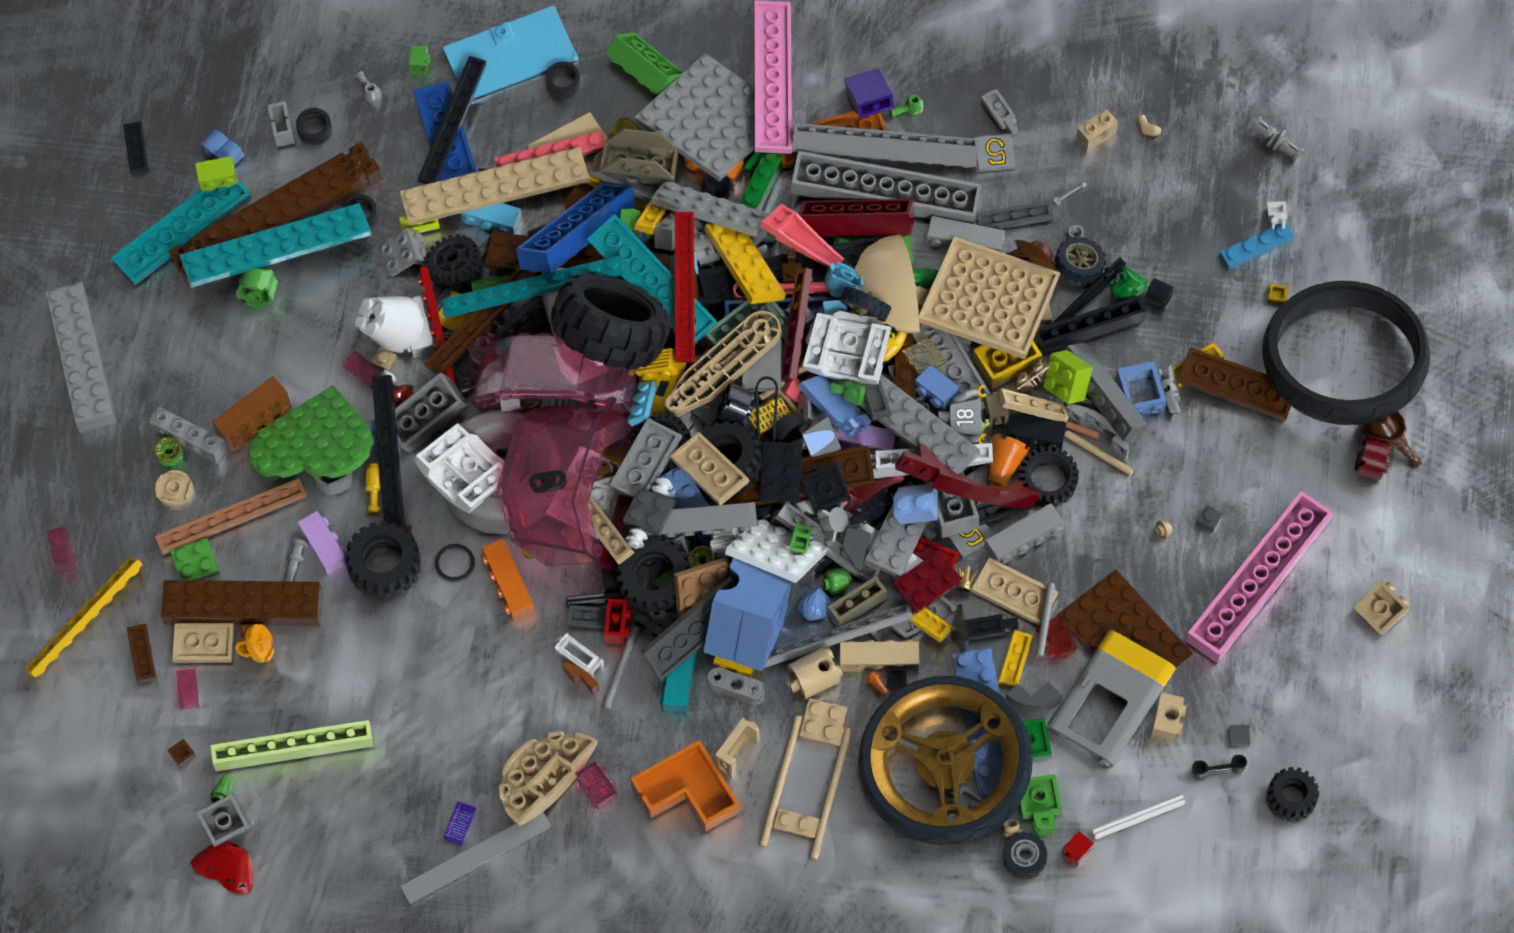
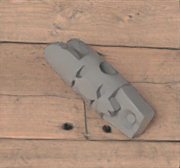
M1172 365L1166 366L1168 379H1164L1163 372L1160 369H1157L1166 398V406H1168L1172 414L1180 412L1178 402L1181 399Z

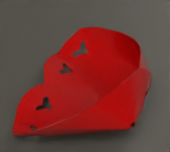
M227 840L216 847L211 844L196 854L191 860L190 864L197 873L208 879H218L227 890L239 894L251 892L254 870L249 853L245 851V848ZM210 867L213 873H211L209 870L206 871L205 869H208ZM226 879H231L232 885ZM242 883H244V885L246 886V888H244V887L239 888L238 886H240V885H242Z

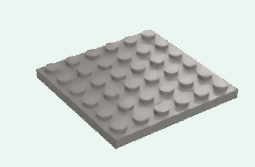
M705 53L635 116L634 121L649 132L662 133L679 149L678 153L720 181L754 150V87Z

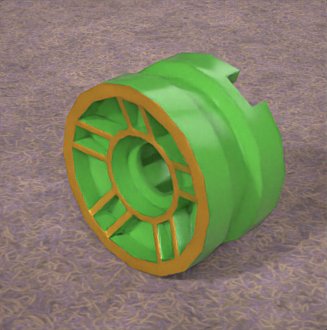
M165 437L159 440L155 446L157 460L164 467H175L183 460V449L177 439Z
M706 546L694 548L690 552L688 559L692 568L703 565L701 564V559L706 560L704 564L717 560L712 550Z

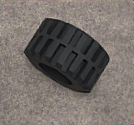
M1289 767L1288 771L1284 768L1280 773L1277 772L1267 790L1266 800L1269 802V809H1274L1273 814L1275 816L1279 814L1281 816L1280 819L1283 821L1284 818H1288V822H1293V819H1296L1297 822L1301 821L1302 817L1306 819L1313 812L1318 801V783H1314V776L1309 777V772H1301L1302 768L1299 767L1297 770ZM1295 787L1302 792L1304 799L1300 802H1290L1283 796L1282 789Z

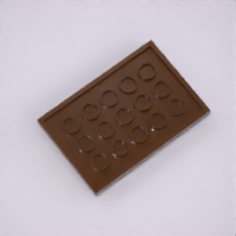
M1117 569L1060 611L1056 616L1091 656L1107 632L1113 630L1167 660L1176 669L1193 657L1190 649Z

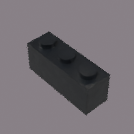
M1010 413L1006 436L1014 438L1031 448L1044 446V448L1048 449V446H1052V450H1056V447H1058L1062 451L1066 422Z

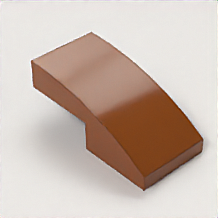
M563 663V671L575 685L582 681L593 695L600 691L599 684L590 674L572 663Z

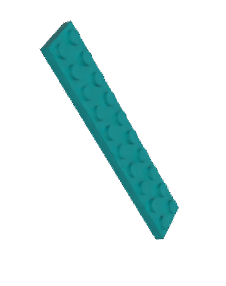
M360 203L179 256L192 288L247 272L252 268L264 267L371 235V229Z

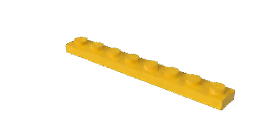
M130 556L23 670L35 678L40 676L46 670L45 667L58 658L59 652L72 643L77 633L82 632L86 628V624L99 614V610L111 602L113 595L125 587L129 578L139 572V568L143 565L139 559Z

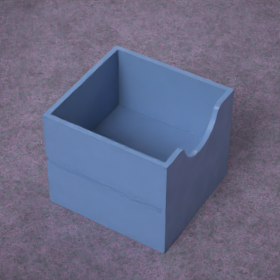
M734 558L730 565V577L733 578L737 586L729 590H718L713 599L704 653L729 661L733 660L735 663L763 671L783 628L792 581Z

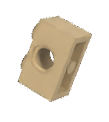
M1106 109L1079 126L1076 139L1086 151H1089L1117 133L1118 121Z
M1161 692L1152 736L1175 741L1176 735H1181L1183 723H1179L1181 716H1185L1187 705L1183 704L1184 697ZM1171 714L1175 719L1169 720L1165 715Z

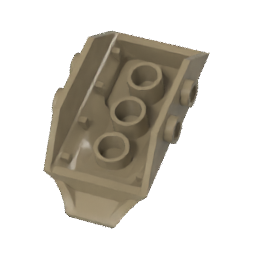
M623 129L605 140L604 148L594 156L591 172L637 177L643 184L661 186L664 181H675L679 149L662 133Z

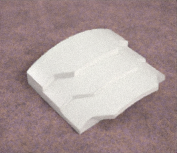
M840 310L832 315L817 313L803 368L806 371L841 381L852 380L860 384H878L891 327L881 325L876 317H860L856 314Z
M458 423L417 454L415 458L416 465L428 481L447 500L467 513L472 512L483 503L484 499L512 477V474L504 467V460L487 447L477 435L469 434Z

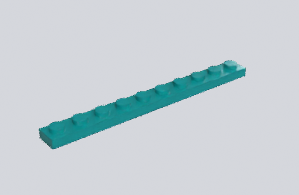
M622 255L558 270L552 274L537 275L442 299L443 315L445 318L559 291L560 287L576 274L586 273L591 275L592 273H597L611 278L625 275L624 258Z

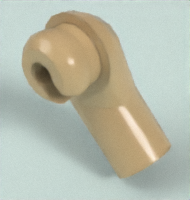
M1145 115L1137 117L1140 130L1144 135H1160L1161 128L1148 123Z

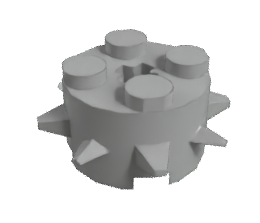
M694 227V252L696 253L698 270L714 268L721 263V257L718 252L716 253V249L706 232H699Z

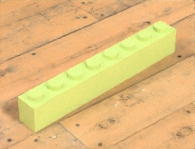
M365 720L211 745L212 762L217 772L374 747L370 722Z

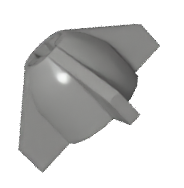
M844 502L826 510H818L817 512L820 526L829 543L835 542L838 532H843L847 528H855L848 523L847 514L843 510Z

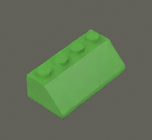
M635 32L615 35L605 52L611 61L622 66L626 73L633 75L638 83L649 88V91L655 96H658L684 73Z

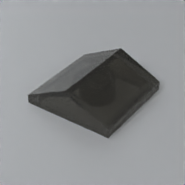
M958 604L951 626L950 639L961 653L968 651L969 638L962 604Z

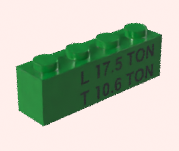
M764 152L739 204H744L752 209L762 210L782 169L783 155Z

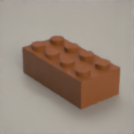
M272 376L212 421L217 436L225 440L227 449L231 453L239 450L245 442L253 439L261 428L269 426L277 418L290 411L292 407L288 393Z

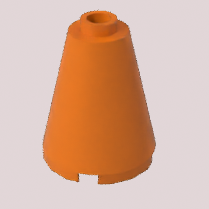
M994 434L992 438L993 462L988 464L986 481L989 483L988 486H1005L1029 451V447L1025 448L1026 444L1006 436V439L1000 438L1001 434Z

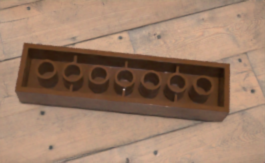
M163 580L161 619L164 625H175V623H234V625L320 626L322 587L320 582Z

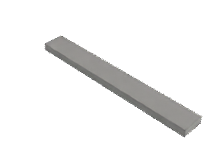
M905 604L773 648L764 668L814 652L822 647L825 648L912 619V612L909 605Z
M544 812L521 826L515 823L401 885L400 888L411 905L551 829V824Z

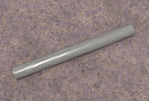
M1054 583L1047 584L1036 657L1039 658L1044 657L1055 590Z

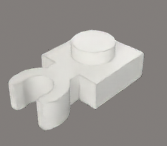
M1267 202L1268 220H1271V228L1275 229L1276 224H1281L1282 229H1284L1285 220H1287L1286 202Z

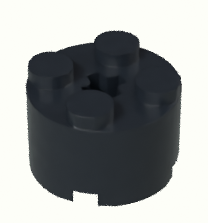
M729 383L722 395L724 397L722 403L719 402L716 418L721 421H730L731 424L738 422L743 426L746 420L745 417H749L752 412L753 406L750 404L755 398V392Z

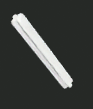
M1178 794L1094 827L1092 834L1095 839H1099L1183 806L1185 799L1182 794Z

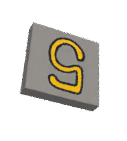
M1011 134L974 137L978 139L979 145L977 156L978 172L1015 169Z
M984 524L979 526V529L948 536V538L963 559L985 547L986 539L992 537L993 534L988 526Z

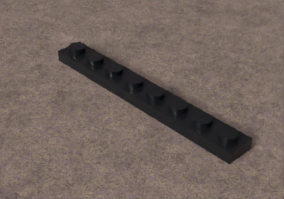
M471 56L468 57L418 176L419 183L430 184L438 182L486 68L487 62L485 60Z
M391 375L372 377L383 517L387 524L391 525V522L398 523V527L405 526L393 380Z

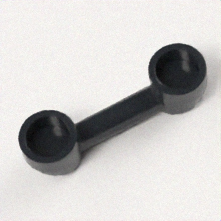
M1235 755L1229 764L1209 767L1206 762L1198 760L1192 765V773L1199 779H1204L1209 774L1230 771L1239 774L1246 769L1247 759L1243 755Z

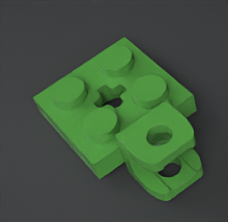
M1055 774L1031 777L1027 791L1020 803L1022 819L1032 818L1034 832L1038 836L1052 835L1055 825L1054 815L1062 814ZM1036 793H1040L1041 796H1044V798H1042L1041 801H1037V799H1034Z

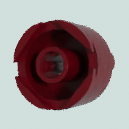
M1364 437L1361 445L1364 447L1361 451H1358L1355 461V474L1381 480L1383 473L1386 474L1389 463L1386 461L1387 456H1390L1392 452V445Z

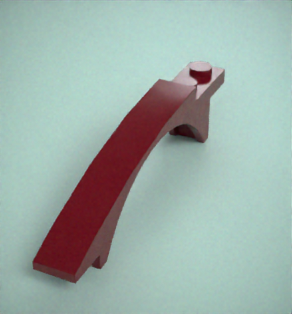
M919 443L913 454L904 451L895 464V470L930 482L931 488L978 502L1031 509L1040 497V492L1024 487L1023 482L1020 480H1016L1014 483L1006 486H988L971 481L945 466L929 451L926 445Z

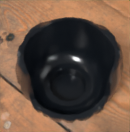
M708 176L702 181V193H709L711 196L727 200L730 197L731 179L728 176H725L720 181L712 176Z

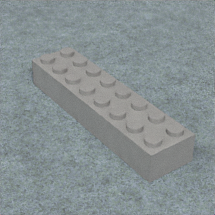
M83 282L45 291L73 414L79 432L117 423Z

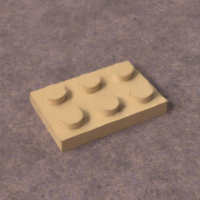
M175 623L173 663H232L234 623Z

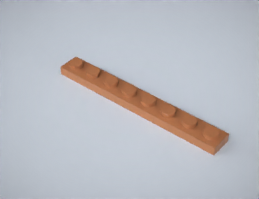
M300 478L158 534L155 538L162 555L170 553L171 550L202 540L306 498L307 495Z

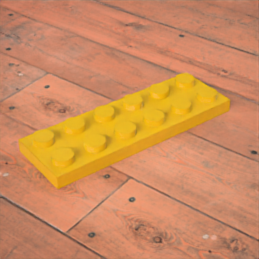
M713 223L705 225L704 231L750 304L782 301L785 299V292L748 234Z

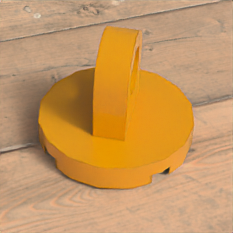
M262 624L251 625L247 629L245 637L238 640L235 650L239 655L252 657L258 663L267 662L274 653V647H271V642H273L272 635Z

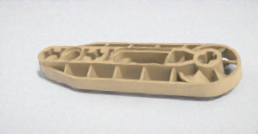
M758 311L751 314L686 370L666 399L665 405L669 414L681 417L685 413L712 401L729 383L736 380L775 346L782 334L781 324L777 317L767 311ZM774 319L776 322L770 327L768 321ZM772 330L777 332L776 336L772 335ZM736 334L738 335L733 341L726 345V343L729 340H731ZM721 347H724V348H723L718 354H716L713 358L711 357V356H712L713 354H715ZM756 353L747 363H743L752 354ZM706 360H710L702 368L697 370V368L700 367ZM741 365L742 367L730 377L729 375ZM693 372H695V374L692 375V376L685 382V380L687 379V377H688L690 374H692ZM727 378V380L723 384H721L717 389H715V387L720 382ZM711 390L713 391L709 396L703 398V397H704L705 395H707ZM689 391H694L692 395H686Z

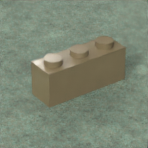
M877 576L829 605L828 616L836 627L848 624L887 599V590Z

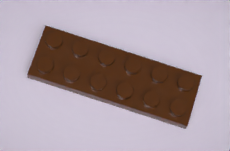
M1189 348L1177 383L1286 421L1291 405L1274 389L1267 374L1195 348Z

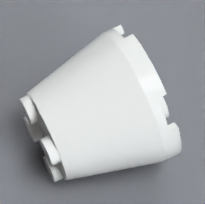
M406 296L365 298L362 301L355 325L359 327L362 333L386 350L403 353L404 350L411 345H415L423 329L424 319L421 318L420 305L412 298Z

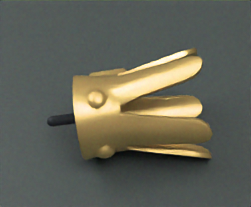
M958 566V574L963 581L956 587V590L962 592V596L964 593L971 592L972 582L978 570H975L969 576V566H966L964 572Z

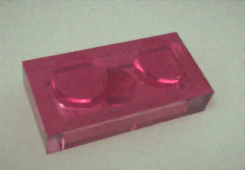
M354 351L343 362V366L369 389L372 388V377L382 375L380 370L357 351Z
M196 669L177 670L176 679L180 710L200 707Z

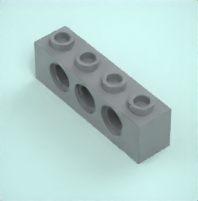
M161 407L157 409L149 421L153 432L163 437L177 439L182 447L216 464L219 463L227 450L224 439Z

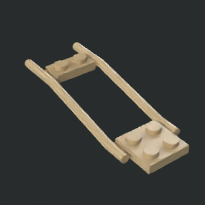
M809 698L805 716L795 715L766 817L760 846L767 847L771 830L774 828L814 838L810 858L818 859L852 729L843 727L848 710L847 707ZM797 737L840 747L820 819L777 809Z

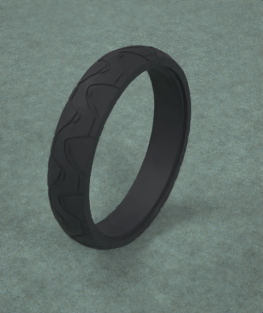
M1357 281L1324 282L1296 293L1276 310L1266 328L1262 344L1265 371L1278 394L1304 415L1337 425L1372 423L1396 413L1417 395L1426 379L1430 366L1428 336L1423 324L1413 310L1389 291ZM1332 306L1358 307L1385 317L1401 330L1412 348L1414 364L1403 381L1381 395L1359 400L1335 399L1311 391L1291 376L1279 355L1278 343L1286 329L1298 318L1309 312Z

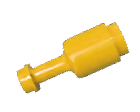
M377 463L369 464L365 470V490L370 492V506H367V513L370 515H378L380 507L377 505L378 493L381 492L379 464Z

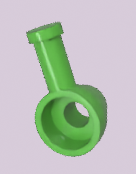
M911 95L906 100L905 105L890 109V115L892 118L904 112L917 115L923 110V101L918 95Z

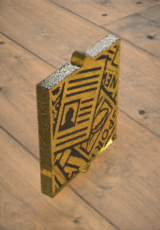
M929 337L901 352L909 362V366H912L919 376L930 365L937 368L946 363V360L939 352V348L935 347Z

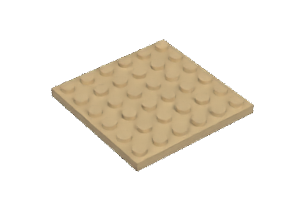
M954 236L919 314V323L1025 359L1057 285L1060 272Z

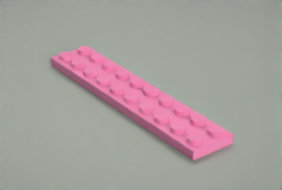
M754 1V152L792 154L791 2Z

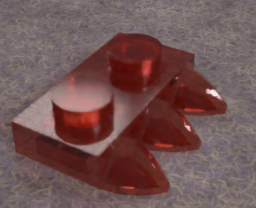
M1061 615L1050 619L1046 639L1047 646L1053 645L1047 655L1059 657V659L1078 650ZM1041 624L1036 629L1038 634L1040 633Z

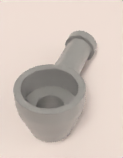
M363 71L358 72L355 77L364 87V100L369 103L377 102L381 98L379 87L374 83H369Z

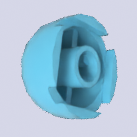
M838 262L837 265H834L832 263L825 275V284L833 297L840 298L847 286L860 290L864 283L863 277L860 276L859 278L855 275L857 271L846 264Z

